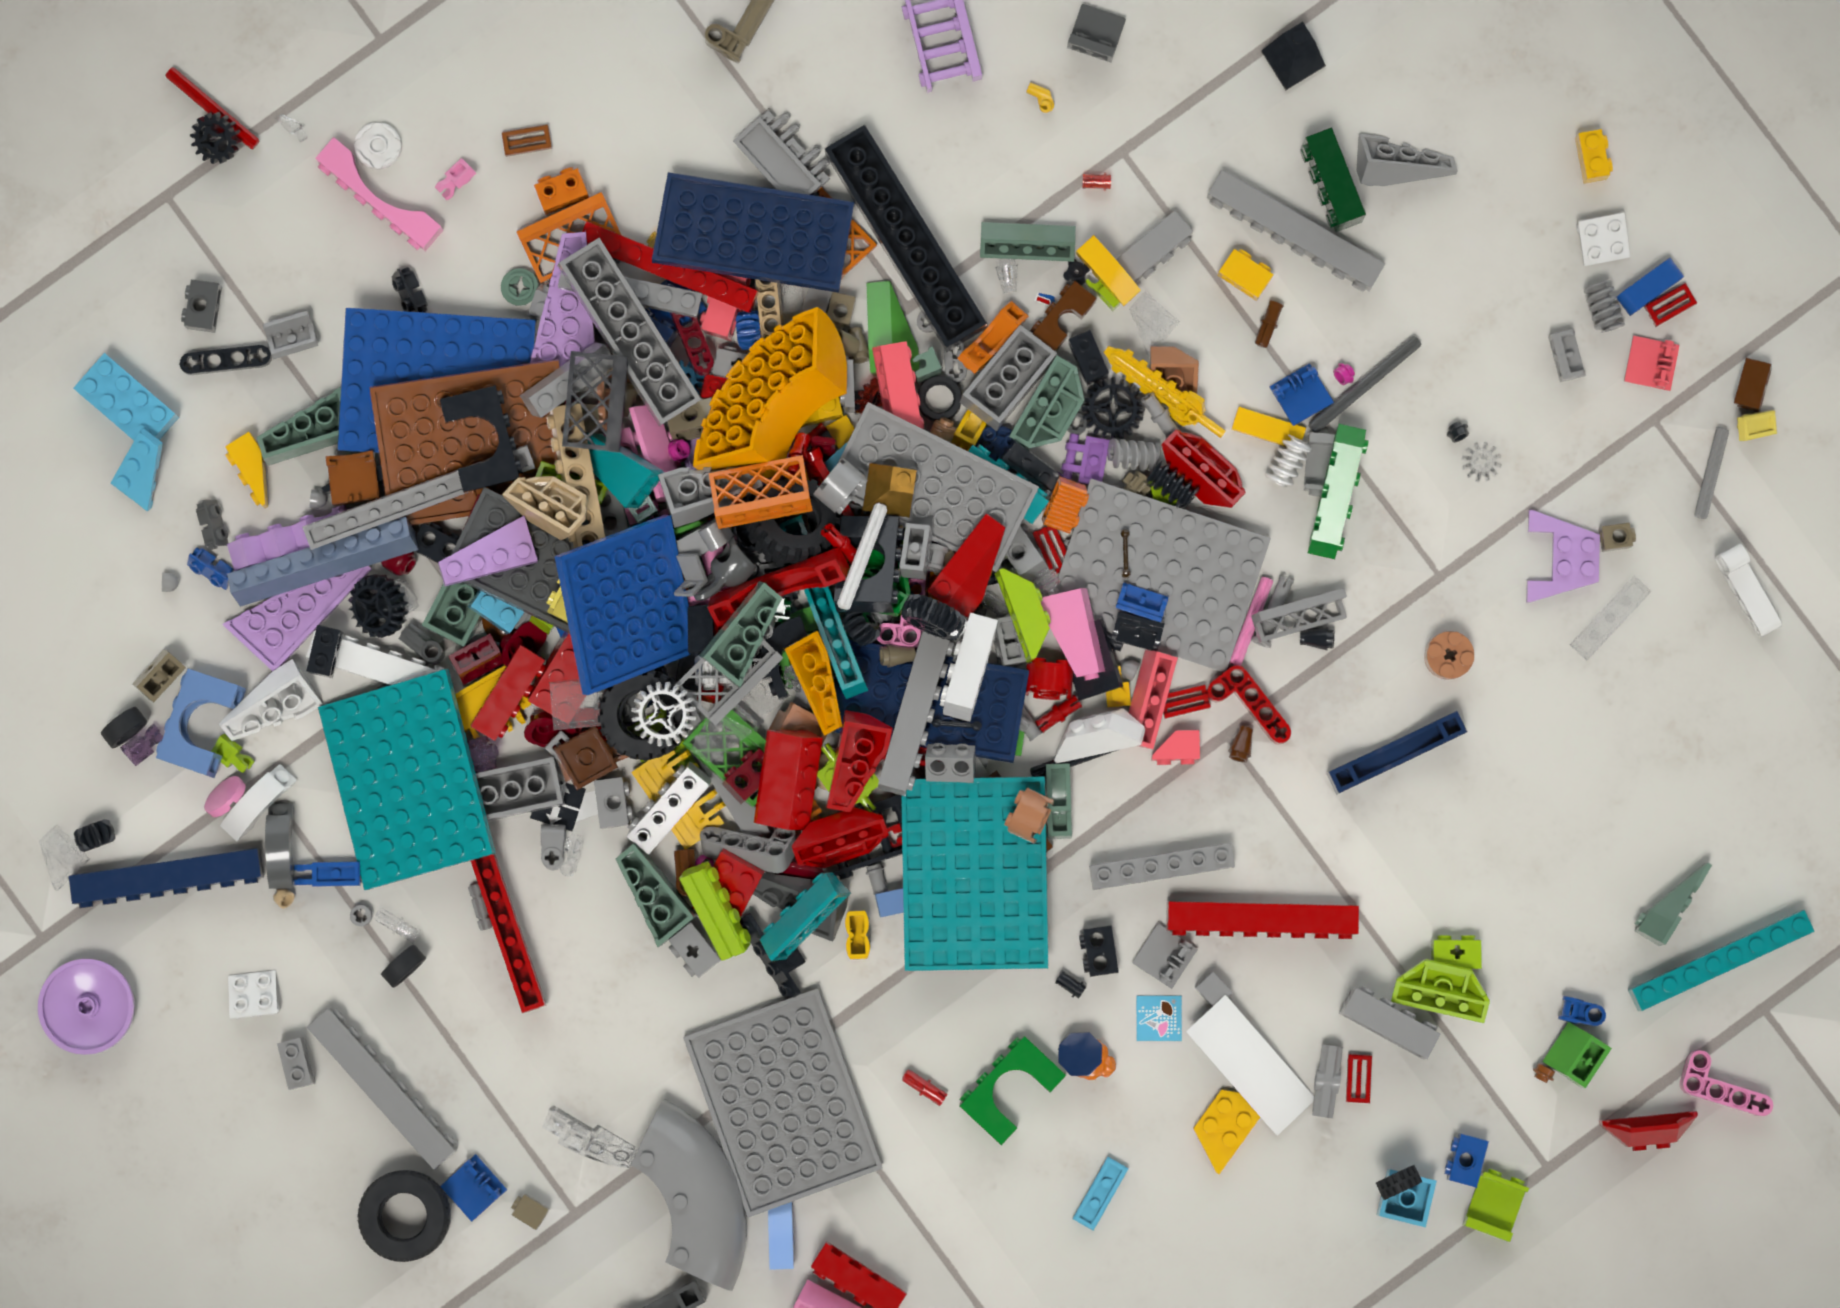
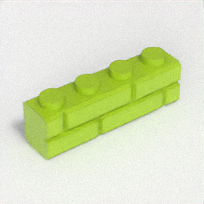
M709 861L686 869L679 879L721 961L746 952L751 944L750 934L746 929L742 928L739 912L737 909L732 908L727 889L721 887L716 868L711 867Z

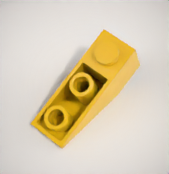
M247 432L225 446L228 451L225 456L232 466L236 464L239 468L240 473L237 475L244 486L249 484L253 491L250 493V496L257 506L261 504L266 509L268 507L265 461L257 441L250 432Z

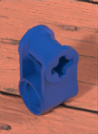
M1563 996L1564 1005L1562 1014L1558 1016L1559 1020L1589 1026H1598L1605 1021L1606 1012L1602 1006ZM1591 1009H1597L1600 1012L1601 1017L1598 1022H1592L1589 1019L1588 1013Z

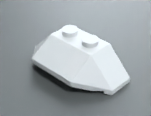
M1123 708L1081 717L1070 722L1059 743L1054 761L1057 764L1139 746L1142 744L1146 729Z

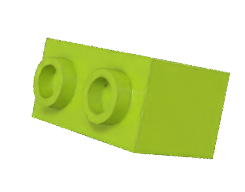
M1450 935L1437 936V940L1431 941V960L1467 969H1482L1481 940H1475V935H1462L1461 940H1451ZM1455 946H1457L1458 950H1462V955H1458L1457 959H1455V955L1450 954V950L1455 949Z

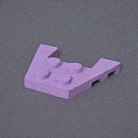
M1529 510L1528 532L1553 534L1552 581H1527L1526 603L1598 583L1600 534L1540 512Z

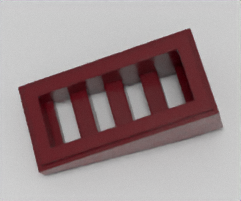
M813 435L811 449L820 447L823 454V462H826L836 453L835 438Z

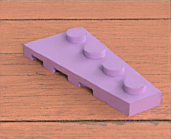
M525 516L439 561L438 566L444 587L537 563L538 560Z

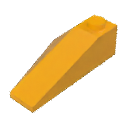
M818 631L785 648V651L825 736L842 727L828 652Z

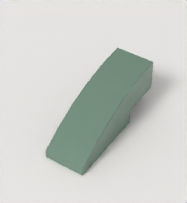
M1046 764V796L1054 800V804L1049 803L1047 807L1051 809L1047 819L1048 839H1071L1070 764Z

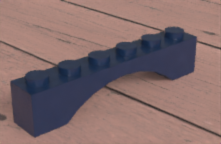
M1455 711L1326 774L1336 795L1467 733V730L1458 711Z

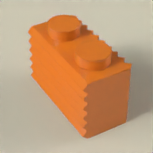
M1059 476L1041 518L1043 524L1070 534L1071 529L1077 527L1080 517L1078 513L1080 508L1085 507L1088 502L1089 494H1087L1086 486Z

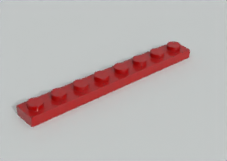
M586 221L582 232H586L587 245L600 238L611 257L751 313L759 291L712 272L652 263L654 248Z

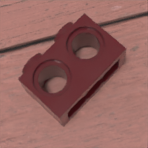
M491 634L448 656L463 685L504 664L502 654Z
M760 749L755 753L750 750L740 759L743 764L738 769L733 766L723 775L726 780L722 785L740 804L746 801L759 788L761 772H755L751 765L753 761H757L762 765L764 753ZM736 777L744 779L745 788H738L735 785L734 780Z

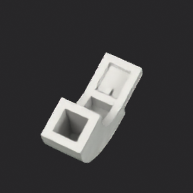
M279 764L270 773L267 772L246 792L227 814L220 826L234 840L239 841L254 827L261 815L282 794L291 788L297 780Z

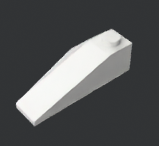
M291 659L271 672L219 725L230 740L233 741L257 733L263 727L272 724L275 727L281 725V721L293 717L295 720L302 718L323 705L304 673L295 661Z

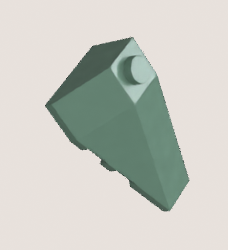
M1710 863L1703 864L1648 909L1646 913L1641 912L1634 923L1637 925L1634 931L1658 946L1666 945L1682 919L1678 915L1689 907L1692 902L1691 894L1693 892L1696 893L1712 865Z

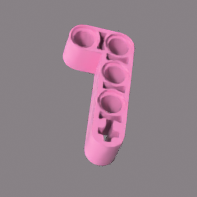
M927 570L926 580L908 578L910 589L914 585H921L922 591L919 595L928 597L927 590L929 587L930 571ZM902 615L900 624L883 623L879 625L881 632L877 640L882 645L890 644L918 648L923 631L907 623ZM887 629L893 630L892 639L884 641L882 633ZM911 631L916 632V640L912 643H907L905 640L906 634Z
M1696 1050L1688 1054L1680 1079V1088L1684 1093L1756 1116H1766L1772 1112L1773 1101L1769 1096L1707 1077L1711 1066V1057L1707 1052ZM1698 1054L1704 1058V1065L1701 1068H1697L1693 1063L1694 1057ZM1691 1077L1695 1078L1698 1083L1697 1088L1693 1091L1689 1090L1686 1085L1687 1080ZM1714 1084L1718 1085L1721 1090L1720 1095L1716 1098H1713L1709 1092L1710 1087ZM1737 1091L1743 1095V1101L1740 1105H1736L1732 1100L1733 1094ZM1750 1100L1755 1102L1762 1101L1766 1105L1765 1109H1760L1759 1111L1758 1106L1749 1104Z

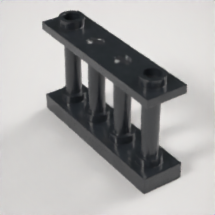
M901 795L873 803L876 807L874 810L867 805L872 813L882 816L884 815L883 811L892 808V811L896 813L902 831ZM887 836L880 842L884 855L873 859L870 858L869 853L860 856L861 863L849 867L847 861L838 863L839 870L832 873L836 877L839 876L840 880L854 876L852 871L903 855L902 849L893 852L889 837Z

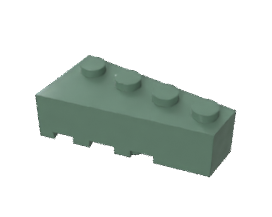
M635 843L616 858L619 868L655 939L657 947L665 944L698 916L650 856Z

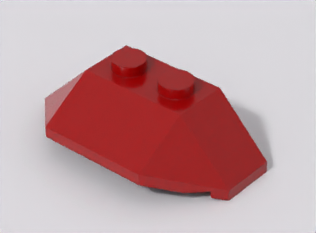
M1176 429L1161 444L1166 463L1171 464L1169 472L1177 469L1176 478L1184 475V484L1190 481L1193 482L1191 490L1199 487L1200 490L1196 497L1203 504L1232 508L1245 495L1246 491L1242 487V481L1237 468L1202 437L1190 433H1182Z
M854 807L851 812L842 811L808 823L792 844V850L798 866L807 865L826 868L870 853L889 834L882 815Z
M1697 1111L1599 1120V1125L1625 1147H1632L1633 1151L1647 1150V1145L1655 1144L1656 1149L1670 1148V1143L1677 1142L1697 1118L1698 1113Z

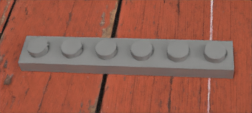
M561 272L558 289L574 292ZM624 277L643 307L697 318L702 293Z

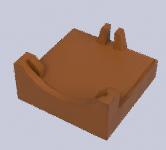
M373 450L351 455L325 456L333 506L373 501L380 498L376 457Z

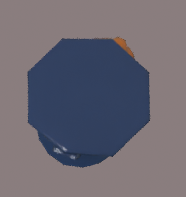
M1090 1032L1070 1033L1059 1044L1058 1063L1070 1076L1096 1080L1100 1076L1109 1077L1116 1070L1115 1058L1108 1055L1107 1046L1096 1039Z

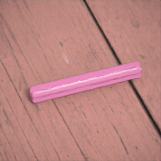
M1262 577L1260 579L1229 662L1232 665H1242L1255 631L1251 616L1263 610L1273 584V580L1270 578Z

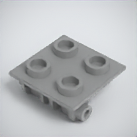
M1158 923L1132 963L1172 989L1198 949L1186 940L1173 936L1171 931H1166V928Z

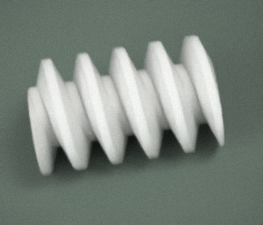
M1289 434L1288 436L1291 440L1282 441L1287 448L1278 449L1282 457L1274 456L1273 458L1278 465L1269 466L1273 474L1265 473L1268 479L1286 488V485L1294 484L1291 477H1298L1299 475L1294 468L1302 469L1303 467L1299 460H1307L1304 452H1311L1312 450L1307 443Z

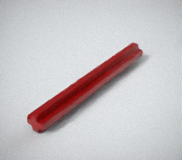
M172 67L165 74L166 78L207 113H212L213 115L220 112L221 118L226 115L229 116V123L235 121L234 130H240L236 137L241 139L246 146L253 150L260 141L255 135L178 70Z

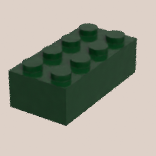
M1332 127L1305 137L1300 153L1304 163H1309L1311 171H1308L1311 182L1313 185L1317 183L1319 189L1317 193L1318 200L1321 206H1326L1328 214L1325 216L1329 227H1334L1335 232H1339L1362 223L1366 213Z

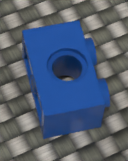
M1460 1133L1457 1138L1454 1137L1450 1151L1454 1152L1452 1160L1447 1161L1444 1174L1447 1175L1446 1180L1477 1188L1489 1141ZM1463 1153H1468L1471 1156V1163L1467 1167H1463L1459 1162V1158Z

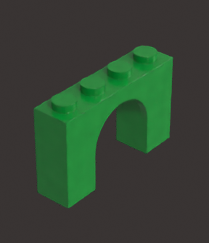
M1017 1036L1008 1046L1011 1051L1005 1057L1001 1054L992 1063L995 1068L989 1074L984 1072L976 1080L978 1086L972 1092L968 1089L959 1099L962 1102L960 1107L1001 1146L1014 1133L1017 1127L994 1104L993 1087L997 1079L1008 1071H1024L1051 1093L1066 1076L1025 1036L1022 1039Z

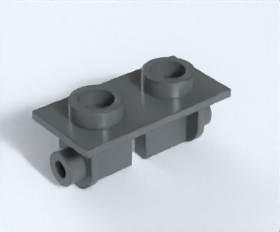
M204 500L202 503L197 504L196 513L200 526L208 524V528L201 530L205 546H208V550L218 548L217 546H227L229 544L227 539L228 533L224 527L221 517L222 510L217 500Z

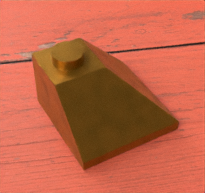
M870 463L862 510L872 512L874 505L880 503L887 507L886 514L909 518L917 470Z

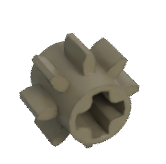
M1136 471L1134 474L1129 472L1122 480L1125 484L1124 490L1146 496L1151 490L1146 483L1147 477L1139 471Z

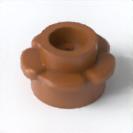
M1538 1063L1536 1069L1533 1068V1071L1536 1072L1534 1077L1545 1083L1548 1080L1554 1081V1070L1541 1063Z

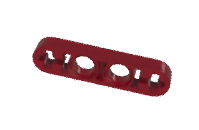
M670 312L694 372L701 376L710 374L713 370L714 361L697 318L690 317L693 324L690 327H683L680 325L679 320L685 317V315ZM694 337L698 338L701 341V345L698 348H691L688 345V340ZM701 352L703 361L709 362L705 369L702 366H697L699 365L698 354Z

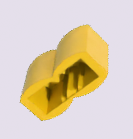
M848 911L845 918V927L849 935L846 942L847 955L850 960L867 959L870 953V943L866 936L869 929L868 916L865 911Z

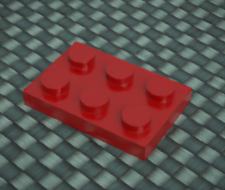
M723 848L713 867L718 871V881L721 887L726 888L729 893V902L732 908L737 909L741 918L765 871Z

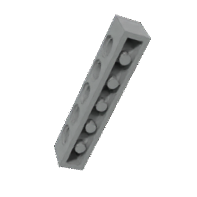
M1228 843L1091 865L1089 869L1093 890L1234 868L1235 862L1232 844Z

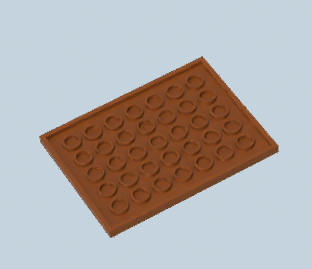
M559 360L369 387L385 495L393 494L456 471L459 468L491 458L495 454L499 441L497 432L492 424L484 419L475 417L445 424L440 399L491 386H496L497 391H502L505 404H501L502 413L508 414L511 426L507 427L508 436L514 437L516 448L527 445L535 466L534 469L518 474L519 478L525 477L528 479L535 477L541 461L555 465V460L558 459L556 452H553L551 447L553 432L547 426V415L550 412L541 418L531 415L520 395L560 368ZM571 450L565 451L568 457L573 458ZM514 481L486 488L502 495ZM484 488L465 493L405 516L411 525L468 517L478 494L481 495Z

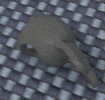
M734 537L727 542L724 551L712 560L710 567L712 573L706 576L708 581L694 595L696 601L711 598L724 586H738L754 573L756 565L737 545L738 542ZM690 586V587H688V588H689V590H691V589H693L695 586Z

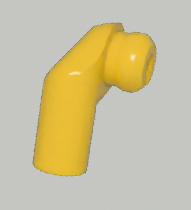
M1030 82L1026 93L1037 97L1039 109L1043 113L1052 111L1054 101L1051 92Z

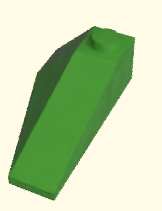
M891 282L866 283L870 373L874 377L877 376L872 351L873 347L907 341V346H909L912 354L910 360L911 368L916 372L920 369V360L914 363L913 359L919 355V349Z

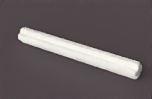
M876 503L873 507L837 602L838 607L841 609L849 610L887 513V507L884 504Z

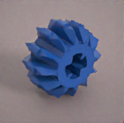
M757 310L751 311V313L746 311L738 312L736 316L737 340L742 350L749 351V348L761 338L759 312Z

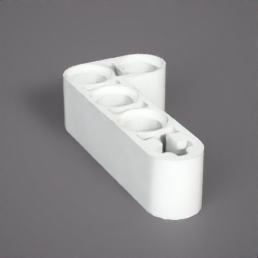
M1739 543L1716 556L1715 561L1757 635L1763 637L1781 627L1780 618L1748 564L1750 557L1743 545Z

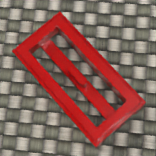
M1684 283L1644 306V308L1649 313V317L1653 320L1655 327L1693 307L1697 304V301L1687 284ZM1683 290L1686 293L1655 312L1653 311V307ZM1686 299L1690 300L1689 303L1664 316L1663 318H1657L1659 314L1667 311L1668 309L1674 307Z
M1048 526L1032 534L1047 563L1051 576L1060 573L1062 563L1048 534L1049 531H1052L1064 558L1067 551L1057 529ZM1042 534L1058 566L1055 570L1039 537Z
M1201 685L1168 693L1167 699L1199 691L1202 692V695L1165 704L1163 711L1164 719L1211 708L1206 686ZM1204 700L1203 705L1170 713L1167 711V708Z
M1348 1054L1346 1102L1370 1103L1372 1056ZM1353 1059L1357 1060L1355 1098H1351ZM1362 1060H1366L1365 1098H1360Z

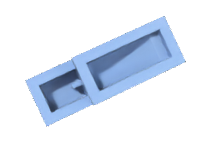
M792 1202L768 1210L770 1270L794 1269Z

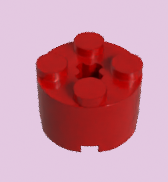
M1035 658L1032 663L1026 665V670H1029L1026 696L1030 692L1033 693V698L1042 700H1060L1061 695H1066V699L1072 697L1073 669L1067 660H1056V663L1046 662L1044 658Z

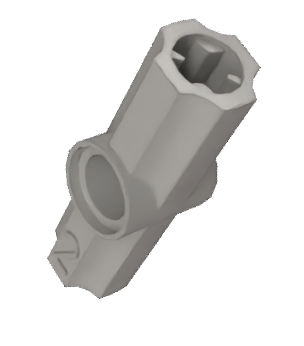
M1322 1044L1319 1069L1316 1070L1314 1082L1315 1098L1312 1116L1333 1118L1336 1094L1339 1092L1341 1072L1339 1071L1343 1047Z

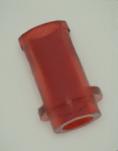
M1104 172V175L1083 174L1082 187L1083 189H1104V191L1111 189V175H1107V172Z

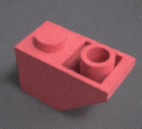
M1199 730L1175 731L1151 756V761H1157V765H1171V761H1180V765H1194L1195 760L1200 759Z

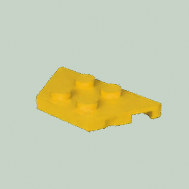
M1220 1090L1193 1128L1217 1174L1222 1172L1260 1119L1257 1112L1238 1092Z

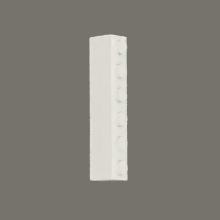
M316 630L314 631V634H313V637H312V640H311V643H310V646H309V649H308V652H307V655H306V657H307L308 659H309V657H310L311 648H312V644H313V640H314V636H315ZM346 635L342 639L335 667L387 685L397 684L446 669L434 665L433 669L424 666L425 661L413 657L411 661L402 659L403 654L392 650L389 651V654L380 652L381 647L367 643L366 647L357 644L358 639Z

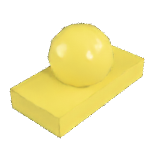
M1775 410L1745 414L1737 417L1739 441H1748L1777 434Z

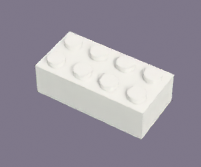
M970 613L969 619L966 620L963 632L959 637V640H962V642L957 641L954 651L953 662H956V664L951 663L946 683L949 686L944 685L941 695L940 706L944 707V715L971 721L996 635L998 620Z

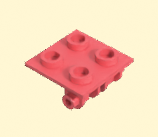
M1633 335L1624 382L1671 391L1680 345L1674 344L1670 340L1662 342Z

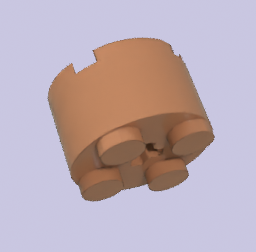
M1447 631L1436 635L1428 642L1424 661L1426 667L1434 676L1445 680H1452L1463 676L1469 671L1474 662V649L1469 639L1463 634ZM1446 649L1448 652H1454L1453 661L1450 659L1445 660Z
M1027 788L1025 792L1019 791L1014 802L1017 804L1015 812L1009 813L1004 825L1008 827L1009 833L1035 844L1037 839L1033 837L1035 833L1041 834L1051 812V809L1047 808L1048 804H1054V800Z

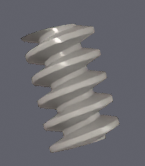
M1611 280L1596 283L1584 289L1585 294H1592L1586 301L1594 303L1589 308V311L1597 312L1592 316V320L1600 321L1594 326L1596 330H1602L1600 333L1612 331L1625 325V323L1617 322L1622 317V314L1614 313L1620 306L1611 303L1617 298V296L1609 295L1614 290V287L1606 286V284Z
M1112 438L1108 445L1107 456L1109 461H1113L1114 468H1118L1121 462L1123 469H1127L1130 463L1132 470H1136L1139 464L1140 471H1145L1148 465L1149 472H1152L1159 461L1160 445L1159 443H1144L1143 441L1136 443L1134 440L1127 442L1126 439L1118 441L1116 438Z

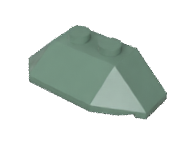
M1056 355L1009 435L1010 438L1017 440L1029 449L1062 440L1084 402V395L1076 366Z

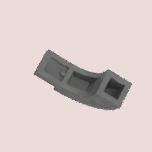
M293 803L272 804L268 809V815H266L265 856L269 889L293 888L295 871L292 857Z

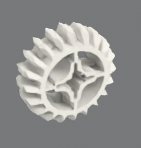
M661 682L656 683V690H654L652 685H648L647 690L649 694L645 691H640L639 693L644 698L643 701L640 699L634 700L636 704L640 705V708H632V712L639 713V717L632 718L633 722L640 721V725L636 726L635 730L638 731L643 728L645 731L640 737L645 738L649 734L648 743L650 744L658 738V746L663 745L664 739L667 746H672V738H674L676 743H680L681 738L679 734L686 738L689 734L684 729L692 730L694 728L692 724L688 723L689 720L693 721L697 718L696 716H689L690 711L696 710L695 706L688 707V703H691L693 698L690 697L685 700L683 697L687 695L688 691L683 690L679 694L680 685L678 684L673 687V690H670V682L665 683L664 689ZM658 695H670L678 703L667 706L660 700ZM652 699L655 712L646 719V707ZM661 707L663 710H671L674 708V710L669 712L670 715H667L669 717L667 721L665 718H658L654 720V718L658 717V714L661 713L659 711ZM682 709V722L676 729L673 716ZM660 722L665 728H668L670 734L657 733L650 726Z

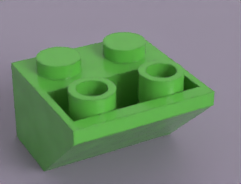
M1568 1022L1542 1062L1579 1087L1586 1088L1612 1048L1593 1035Z

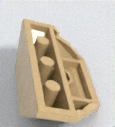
M554 476L528 479L525 477L517 478L502 494L522 516H525L527 521L559 540L570 537L586 520L587 495Z

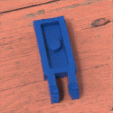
M318 862L294 865V870L297 872L312 870V879L299 878L294 880V885H312V887L361 886L360 862Z

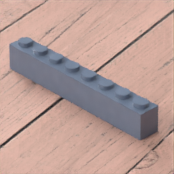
M405 516L312 550L310 547L228 573L230 593L241 607L419 550L415 530Z

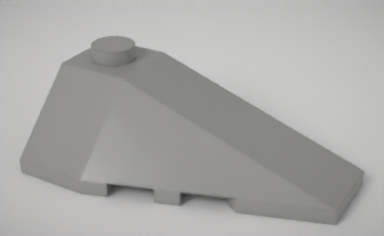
M1359 134L1356 170L1361 184L1367 186H1388L1457 174L1458 170L1454 158L1427 149L1420 152L1410 148V144L1404 142L1402 146L1389 143L1390 138L1383 136Z
M703 467V470L678 468L658 474L674 528L698 521L714 513L709 473L738 467H727L726 469ZM744 474L739 478V481L747 485L753 476ZM725 478L715 480V484L722 489L730 482ZM757 480L752 488L757 491L763 489L762 482ZM734 484L729 493L737 497L743 488ZM748 492L743 498L751 495L752 493ZM724 496L719 502V507L729 506L733 501Z

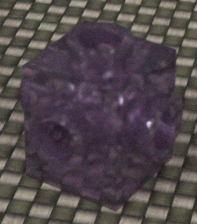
M487 736L467 741L475 773L496 768V758L499 756L498 748Z

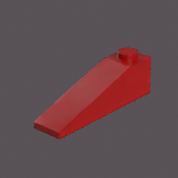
M986 513L940 572L927 592L969 619L970 613H974L984 599L986 587L991 577L992 568L1006 527Z
M845 710L827 808L851 812L868 780L873 776L876 767L888 751L892 727L869 714Z

